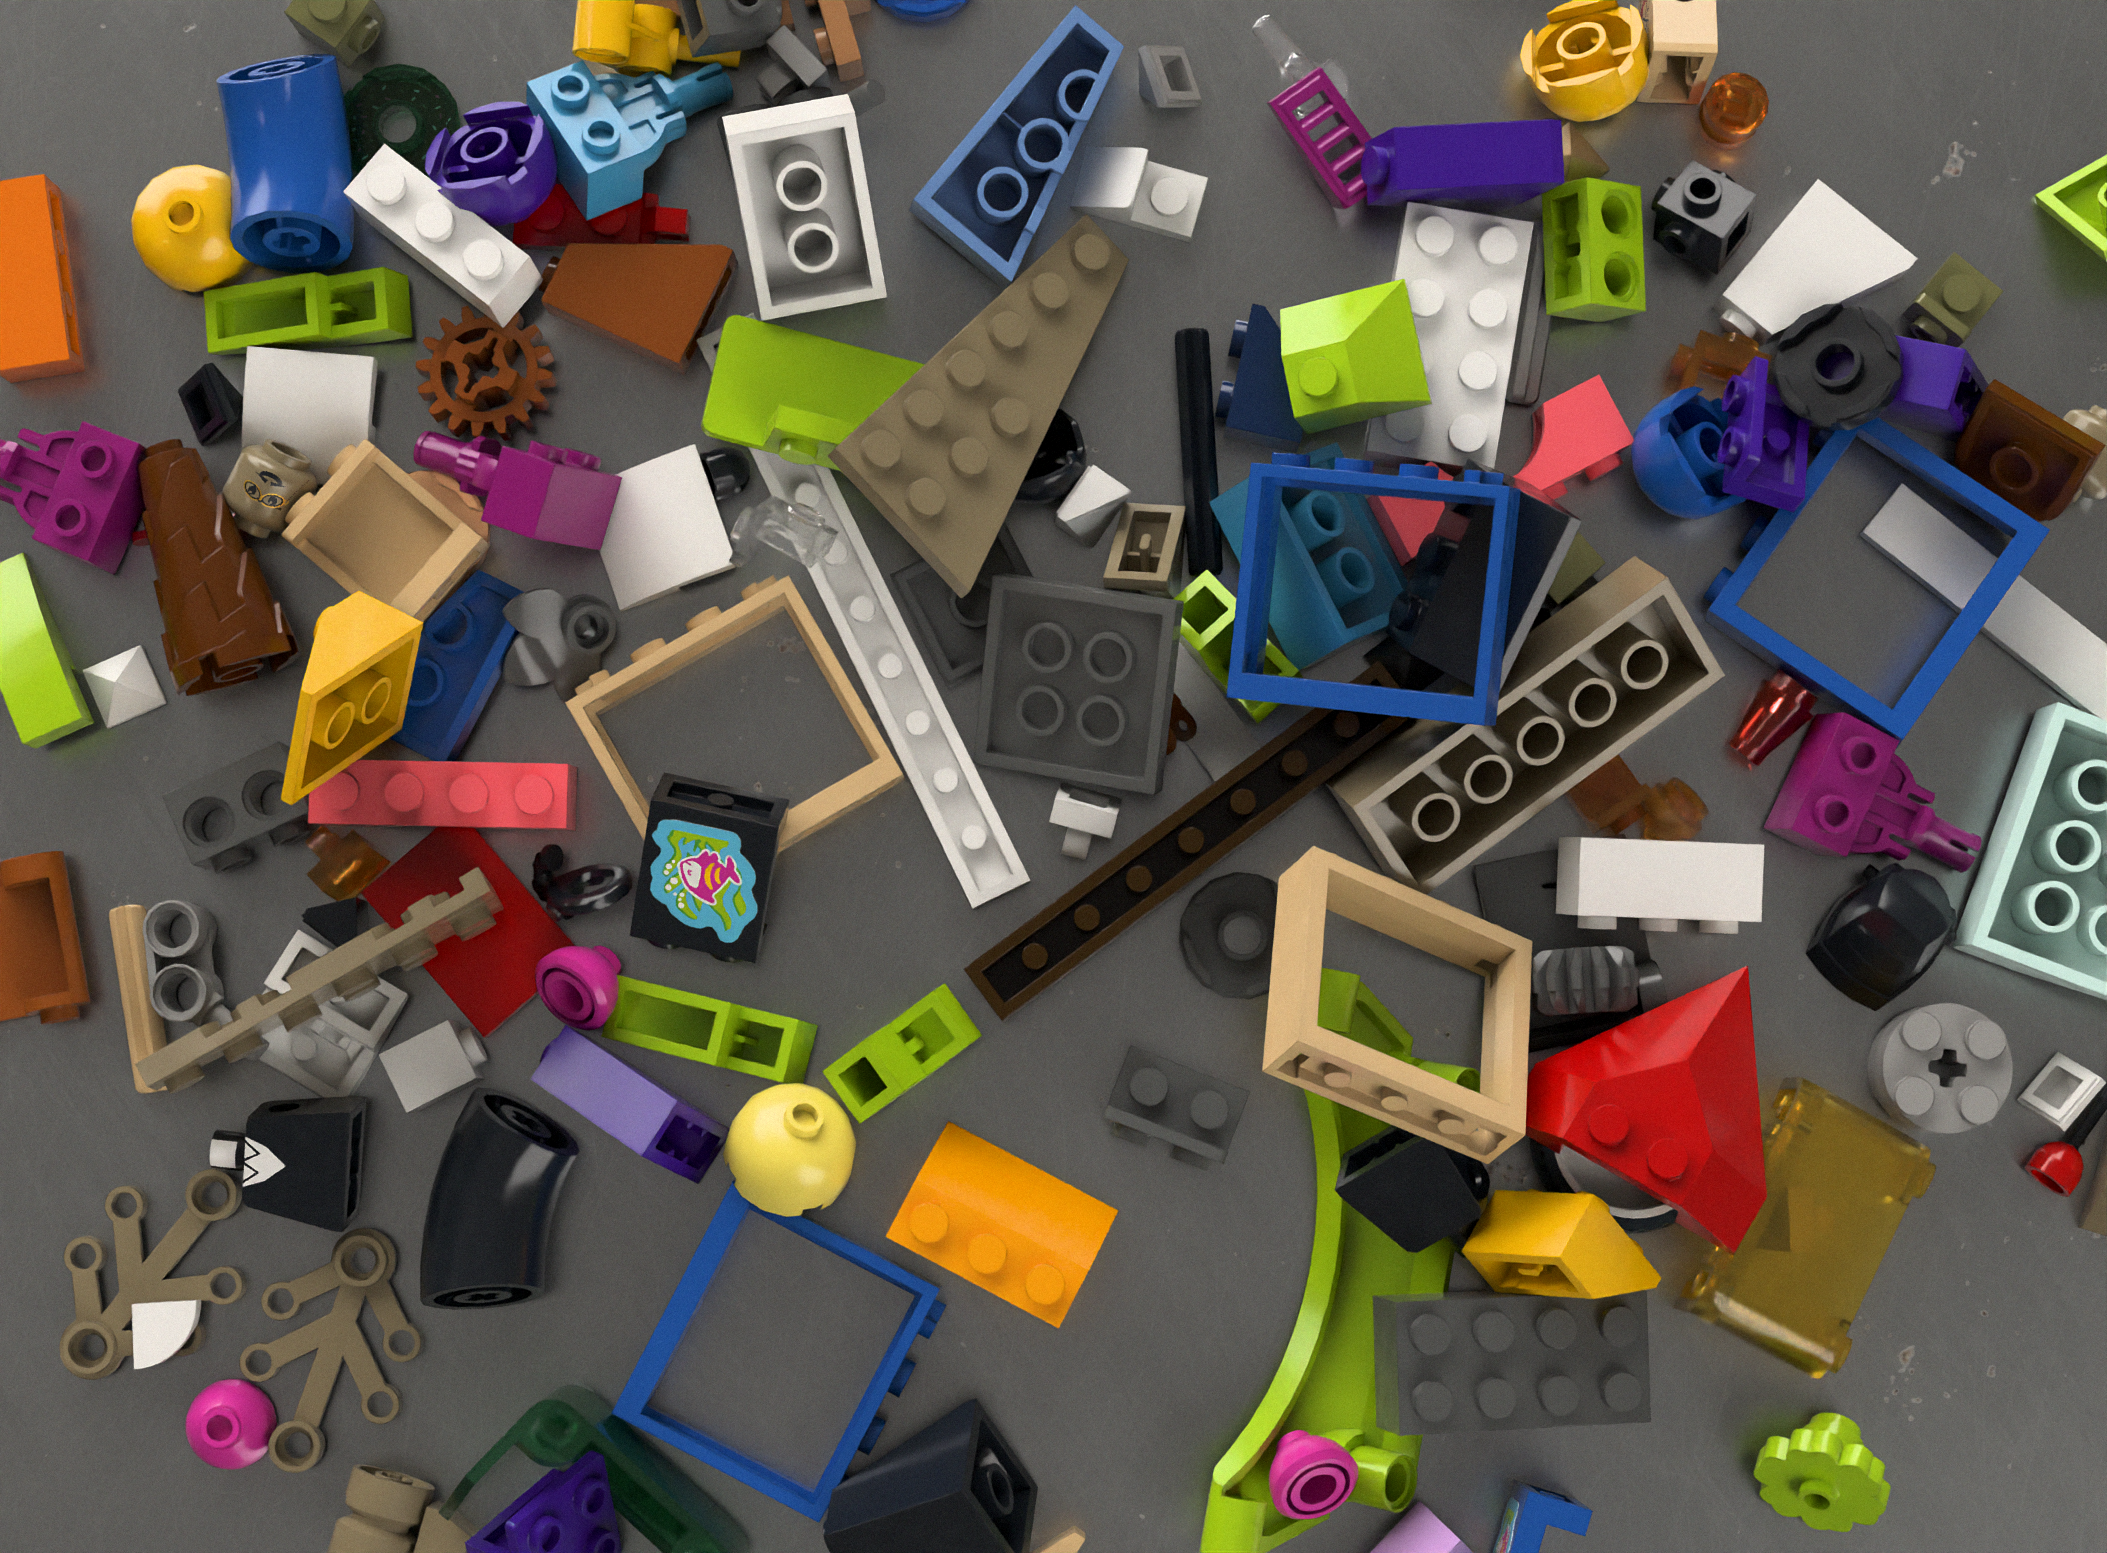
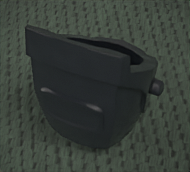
M1899 863L1889 864L1881 870L1876 869L1871 864L1867 865L1861 873L1865 880L1855 885L1835 903L1806 951V955L1819 972L1836 989L1852 1000L1874 1011L1881 1009L1908 990L1930 968L1944 945L1950 946L1957 938V934L1953 932L1957 923L1956 912L1950 906L1948 895L1935 877L1920 870L1904 869Z

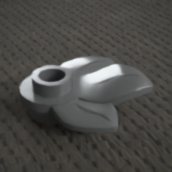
M539 588L519 594L511 599L503 608L502 613L504 617L519 632L512 639L504 656L503 679L506 682L520 686H533L553 681L559 698L566 705L565 702L577 696L574 688L590 680L589 676L602 671L601 652L611 644L614 638L616 621L610 606L600 598L589 594H580L567 599L552 589ZM582 615H588L590 618L589 629L582 635H576L574 632L576 620Z

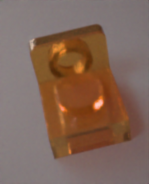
M1618 754L1564 794L1593 834L1609 825L1614 834L1617 835L1647 814L1640 802L1652 795L1653 792L1647 783L1641 785Z

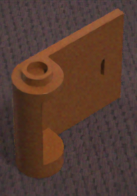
M50 851L1 861L0 1022L40 1015L41 1025L80 1018L78 1007L91 1003L65 854L63 851Z

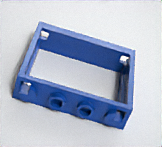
M1876 417L1874 420L1851 430L1825 431L1821 429L1812 444L1821 450L1806 471L1804 501L1794 513L1779 508L1771 521L1760 515L1740 544V547L1748 552L1735 572L1724 567L1714 579L1703 598L1712 603L1707 611L1706 622L1840 712H1845L1899 740V746L2050 529L1879 417ZM1856 436L2012 538L1893 709H1890L1737 606Z
M1272 452L1271 464L1251 462L1226 697L1483 726L1496 725L1521 489L1503 486L1504 473L1480 470H1465L1464 481L1459 482L1438 480L1439 467L1414 464H1400L1399 475L1394 476L1373 474L1374 461L1349 458H1335L1334 470L1309 468L1311 456L1293 453ZM1283 487L1494 507L1473 696L1263 674Z
M733 1180L611 1414L819 1523L827 1508L829 1509L832 1490L852 1477L846 1474L857 1450L869 1456L887 1421L878 1417L876 1413L887 1392L898 1398L900 1397L917 1363L906 1358V1355L917 1334L929 1340L947 1305L936 1300L942 1288L941 1285L803 1213L801 1216L785 1217L761 1210L740 1195L734 1186L736 1180ZM751 1210L915 1296L815 1490L650 1404Z

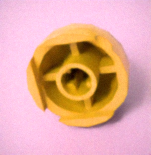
M1573 0L1557 6L1547 13L1550 24L1541 29L1536 37L1533 29L1525 36L1520 58L1531 89L1541 103L1562 118L1583 122L1609 117L1634 102L1646 85L1649 74V40L1639 11L1631 4L1629 10L1628 8L1619 7L1617 0Z
M197 164L173 167L154 177L137 197L131 217L134 246L146 268L171 289L184 292L183 290L199 292L229 287L240 281L253 266V262L248 261L234 249L230 239L231 180L230 176L226 173Z

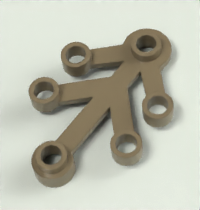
M207 1169L195 1174L188 1182L185 1191L188 1208L145 1261L140 1220L146 1215L148 1210L147 1196L140 1188L135 1186H120L113 1189L107 1195L105 1212L109 1219L113 1221L119 1293L103 1312L98 1272L106 1264L108 1257L107 1248L100 1239L93 1236L78 1237L69 1242L64 1251V1262L66 1267L72 1272L76 1320L66 1327L59 1345L61 1360L68 1371L82 1379H100L113 1373L119 1367L124 1356L133 1355V1330H124L132 1320V1304L210 1300L218 1305H228L239 1301L244 1296L247 1289V1280L244 1273L234 1266L228 1265L214 1268L208 1275L165 1279L211 1221L228 1218L238 1209L242 1199V1189L239 1181L233 1174L223 1169ZM214 1182L221 1183L227 1191L226 1201L219 1207L211 1205L206 1197L208 1187ZM124 1193L131 1194L137 1203L134 1214L128 1218L123 1217L116 1207L118 1198ZM84 1243L92 1246L96 1254L95 1261L89 1268L80 1266L76 1260V1251ZM222 1273L231 1275L236 1283L234 1293L228 1298L219 1295L215 1288L216 1279ZM200 1320L194 1329L195 1340L189 1348L179 1349L174 1355H191L203 1347L206 1341V1329ZM92 1334L99 1336L104 1342V1352L98 1359L89 1357L84 1349L86 1339Z
M359 1228L347 1232L336 1242L332 1250L330 1263L291 1282H275L269 1285L262 1294L261 1305L265 1314L271 1319L282 1321L295 1317L301 1311L305 1301L340 1287L330 1314L271 1343L259 1342L252 1344L240 1356L239 1366L242 1374L250 1381L263 1382L274 1378L279 1373L282 1365L318 1348L293 1420L278 1426L273 1431L269 1440L268 1450L270 1458L279 1469L285 1472L299 1473L316 1465L323 1456L325 1439L319 1426L343 1358L362 1396L361 1411L368 1421L375 1424H385L397 1418L402 1411L403 1398L396 1387L386 1384L357 1323L365 1296L385 1332L382 1341L383 1350L391 1360L403 1363L417 1358L423 1351L425 1339L419 1327L408 1323L391 1288L389 1279L396 1268V1252L391 1241L377 1230ZM361 1248H367L375 1255V1266L368 1273L359 1271L354 1264V1256ZM280 1288L288 1290L293 1297V1305L286 1313L277 1311L272 1304L273 1294ZM399 1330L411 1333L414 1338V1348L407 1355L398 1353L393 1347V1337ZM256 1350L267 1352L271 1358V1367L265 1374L256 1373L251 1367V1356ZM377 1392H385L392 1399L393 1407L387 1416L376 1414L371 1407L372 1397ZM296 1432L305 1434L310 1441V1450L306 1456H296L289 1448V1440Z

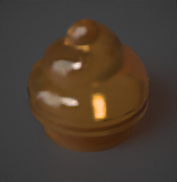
M1672 777L1665 785L1657 783L1645 796L1647 811L1643 816V823L1646 827L1644 838L1646 840L1664 839L1668 841L1692 838L1702 829L1701 821L1709 814V810L1700 796L1681 779Z

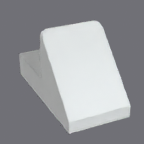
M1087 147L1070 209L1191 242L1208 177L1148 161L1149 150L1144 148Z

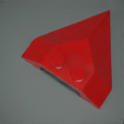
M1748 966L1536 1063L1527 1079L1526 1135L1558 1154H1560L1564 1146H1567L1677 1210L1676 1223L1731 1255L1735 1254L1767 1199Z

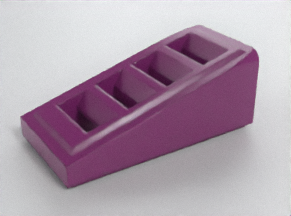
M1317 67L1271 99L1267 104L1332 206L1338 209H1347L1367 195V184L1364 183L1361 172L1344 184L1338 175L1360 159L1362 160L1365 142L1372 138L1323 69ZM1319 93L1325 103L1298 121L1292 111ZM1333 115L1338 124L1315 141H1312L1307 133ZM1347 137L1352 147L1328 163L1322 154Z

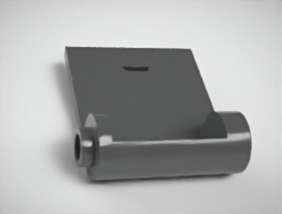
M1622 833L1604 838L1626 839V836ZM1558 847L1473 865L1485 921L1497 924L1508 931L1531 940L1532 958L1539 952L1546 950L1594 946H1624L1634 952L1635 966L1639 968L1640 988H1637L1638 1004L1626 1012L1575 1016H1542L1534 1011L1533 997L1530 995L1528 1053L1583 1042L1668 1003L1661 972L1657 963L1650 957L1645 930H1638L1639 918L1617 917L1616 929L1577 928L1578 915L1556 914L1557 887L1553 886H1557Z

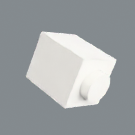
M447 1020L379 1054L406 1113H418L486 1079L480 1067V1064L488 1061L485 1050L473 1028L470 1026L462 1030L458 1021Z

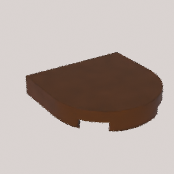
M1994 379L1986 387L1957 440L1954 450V463L1958 466L1959 471L2037 522L2050 521L2058 517L2074 500L2106 445Z

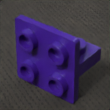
M590 1450L565 1472L555 1468L550 1470L465 1542L467 1553H621L622 1546L604 1456Z

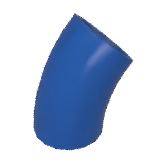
M308 54L280 58L249 65L220 76L216 83L222 106L229 154L231 180L230 239L234 249L248 261L277 271L310 273L335 268L349 258L353 248L354 207L343 193L353 181L348 120L336 56L331 54Z

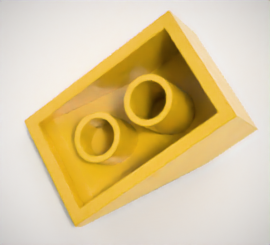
M357 591L335 606L326 608L321 613L314 627V643L300 690L280 800L293 805L402 730L423 622L361 591Z

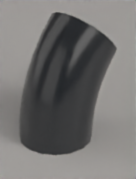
M477 1087L471 1093L457 1119L441 1157L430 1194L423 1231L420 1262V1301L425 1306L452 1310L485 1309L521 1304L538 1299L545 1294V1259L551 1220L560 1191L580 1150L577 1142L564 1128L536 1108L509 1094L491 1088Z

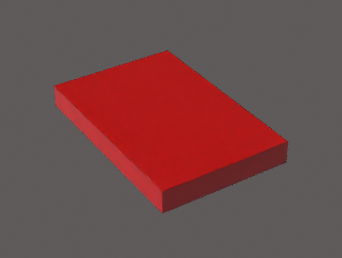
M436 827L360 893L386 923H389L391 929H397L404 925L400 916L408 910L407 907L428 895L435 896L448 892L450 898L464 890L459 877L479 867L493 886L504 909L493 914L496 925L466 941H462L455 934L437 943L435 947L439 954L422 964V966L484 1038H488L539 994L535 981V969L538 962L554 950L567 946H576V944L476 828Z

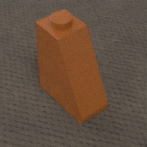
M568 243L561 259L553 256L546 265L541 276L543 281L538 289L544 293L541 302L549 314L685 376L699 347L696 340L704 336L738 266V261L733 249L721 244Z

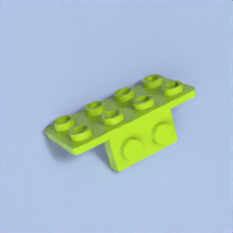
M732 315L726 319L722 327L701 428L709 437L774 453L792 463L802 465L816 464L841 471L828 455L925 364L741 315Z

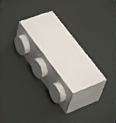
M384 144L343 193L363 220L495 323L504 328L543 281L531 257L475 213L459 209L438 192L441 189L439 185Z
M1559 837L1556 914L1578 915L1577 928L1616 929L1617 917L1639 918L1638 930L1677 932L1678 919L1699 920V932L1738 934V921L1762 922L1764 845Z

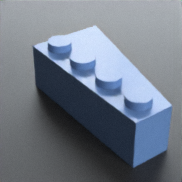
M1076 5L915 196L909 208L910 212L1003 290L1012 282L1124 48L1119 41Z

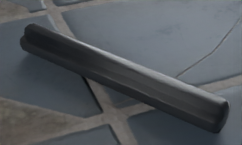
M1194 327L1178 330L1175 334L1188 569L1190 575L1194 577L1200 576L1206 569L1213 576H1217L1223 570L1221 526L1209 504L1210 501L1219 496L1210 343L1207 329Z

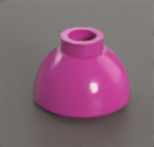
M598 945L592 949L585 946L563 947L552 951L538 962L535 969L537 990L544 1005L561 1022L580 1030H596L607 1021L616 1006L619 992L617 975L621 973V964L617 956L604 946Z
M224 1379L204 1388L192 1401L185 1422L187 1440L193 1452L208 1465L228 1470L250 1466L262 1458L268 1451L270 1437L277 1426L276 1413L269 1397L256 1385L241 1379Z
M1304 1430L1289 1432L1278 1441L1276 1456L1273 1459L1269 1472V1490L1273 1503L1282 1515L1292 1519H1312L1328 1514L1339 1507L1353 1491L1358 1480V1466L1350 1453L1332 1439L1310 1435Z

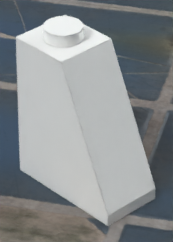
M1817 179L1712 308L1722 315L1719 318V322L1732 336L1745 343H1749L1752 339L1762 347L1781 338L1783 333L1804 313L1824 304L1842 303L1843 306H1847L1897 282L1918 258L1821 180Z

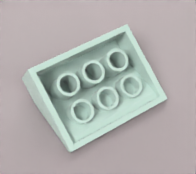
M2057 702L2036 709L1956 932L1957 938L1951 947L2010 970L2107 1000V720Z

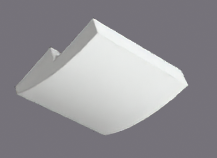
M247 346L242 411V450L250 445L262 446L265 439L284 443L303 453L312 461L309 469L316 476L317 486H324L331 478L327 473L329 465L346 446L353 444L355 447H358L364 439H367L373 445L375 444L376 428L372 425L378 361L371 356Z
M695 444L616 474L622 477L602 548L599 551L621 612L681 591V586L738 567Z
M297 930L263 983L266 987L263 994L278 990L279 994L282 995L291 990L285 977L331 952L332 949L304 932ZM378 977L381 984L359 998L346 1002L343 997L339 998L336 996L319 1005L318 1007L323 1015L315 1021L287 1033L284 1025H281L262 1035L270 1044L258 1061L321 1098L353 1096L392 1030L409 995Z

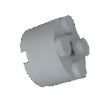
M1941 1003L1914 1007L1891 1020L1878 1033L1871 1045L1867 1062L1869 1086L1875 1098L1878 1099L1889 1116L1898 1124L1921 1133L1951 1134L1972 1130L1991 1121L1996 1116L2011 1088L2013 1061L2006 1041V1035L1998 1024L1992 1022L1988 1017L1973 1008L1953 1003ZM1942 1058L1943 1063L1950 1065L1949 1077L1940 1079L1939 1075L1929 1072L1930 1060Z

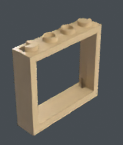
M772 575L758 584L756 582L752 583L740 593L744 601L723 613L718 606L701 612L685 624L688 633L668 644L665 643L663 638H658L643 645L629 656L633 662L632 665L612 676L606 669L589 676L590 680L574 688L577 696L565 702L643 840H645L650 805L599 716L784 610L788 612L873 762L788 810L786 824L779 839L777 853L906 780L789 575L779 581Z
M1313 846L1279 877L1262 1072L1489 1164L1526 1135L1532 941L1497 924L1490 923L1453 907L1445 901L1437 900L1400 884L1392 878L1377 874L1334 853ZM1326 909L1485 977L1480 1093L1317 1026Z

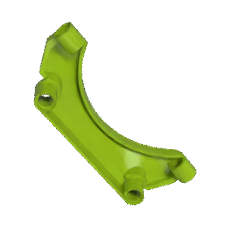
M1328 968L1321 969L1317 1026L1480 1093V1073L1476 1069L1411 1057L1414 1038L1370 989L1360 981L1361 975ZM1304 1089L1313 1128L1317 1163V1209L1313 1251L1305 1293L1289 1345L1267 1394L1251 1421L1214 1468L1199 1550L1201 1553H1266L1330 1518V1513L1312 1519H1292L1282 1515L1273 1503L1269 1490V1472L1273 1459L1276 1456V1445L1284 1435L1292 1431L1304 1430L1310 1435L1332 1439L1344 1447L1353 1457L1358 1466V1480L1353 1491L1344 1502L1357 1503L1398 1513L1409 1506L1417 1487V1466L1423 1434L1399 1436L1376 1427L1373 1296L1448 1292L1455 1249L1443 1238L1418 1253L1407 1252L1337 1194L1335 1186L1343 1154L1390 1127L1391 1124Z

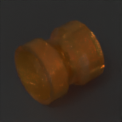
M1733 72L1721 76L1711 85L1697 109L1696 124L1699 134L1707 143L1718 149L1731 150L1742 147L1751 140L1768 113L1769 99L1766 89L1758 79L1746 73ZM1729 99H1735V100H1738V101L1741 102V103H1737V102H1735V101H1730Z

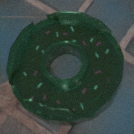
M400 63L374 68L363 75V79L356 83L352 90L349 88L344 95L352 154V168L359 174L378 150L386 144L430 178L425 170L426 152L436 135L445 127L451 136L463 127L459 105L446 85L424 68ZM399 112L409 113L414 116L416 128L409 139L403 142H391L384 138L383 127L388 117Z

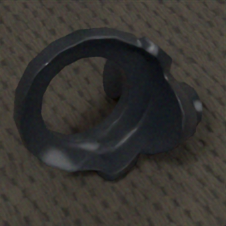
M555 844L544 846L541 852L536 853L532 863L534 869L531 882L532 888L541 901L547 902L546 909L557 922L561 921L562 918L567 921L572 919L574 915L602 910L618 902L633 888V877L626 867L616 864H594L559 876L554 875L553 871L559 870L563 864V851ZM606 877H614L602 888L583 894L585 887L603 884Z

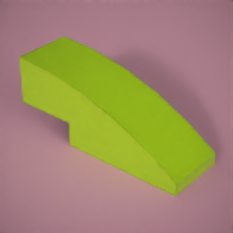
M386 267L332 276L310 272L203 291L208 353L213 355L247 354V346L312 350L413 337L408 275Z
M23 552L0 562V689L22 744L37 749L91 725L94 721L72 672L76 668L29 558Z
M617 975L619 981L618 1000L611 1016L604 1023L601 1037L786 1084H803L818 1025Z

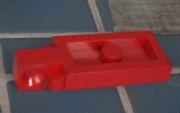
M555 184L546 201L530 217L521 222L514 223L513 244L520 249L564 252L568 243L656 244V240L689 242L691 216L688 214V209L659 206L658 194L644 193L643 191L641 199L586 221L564 186Z

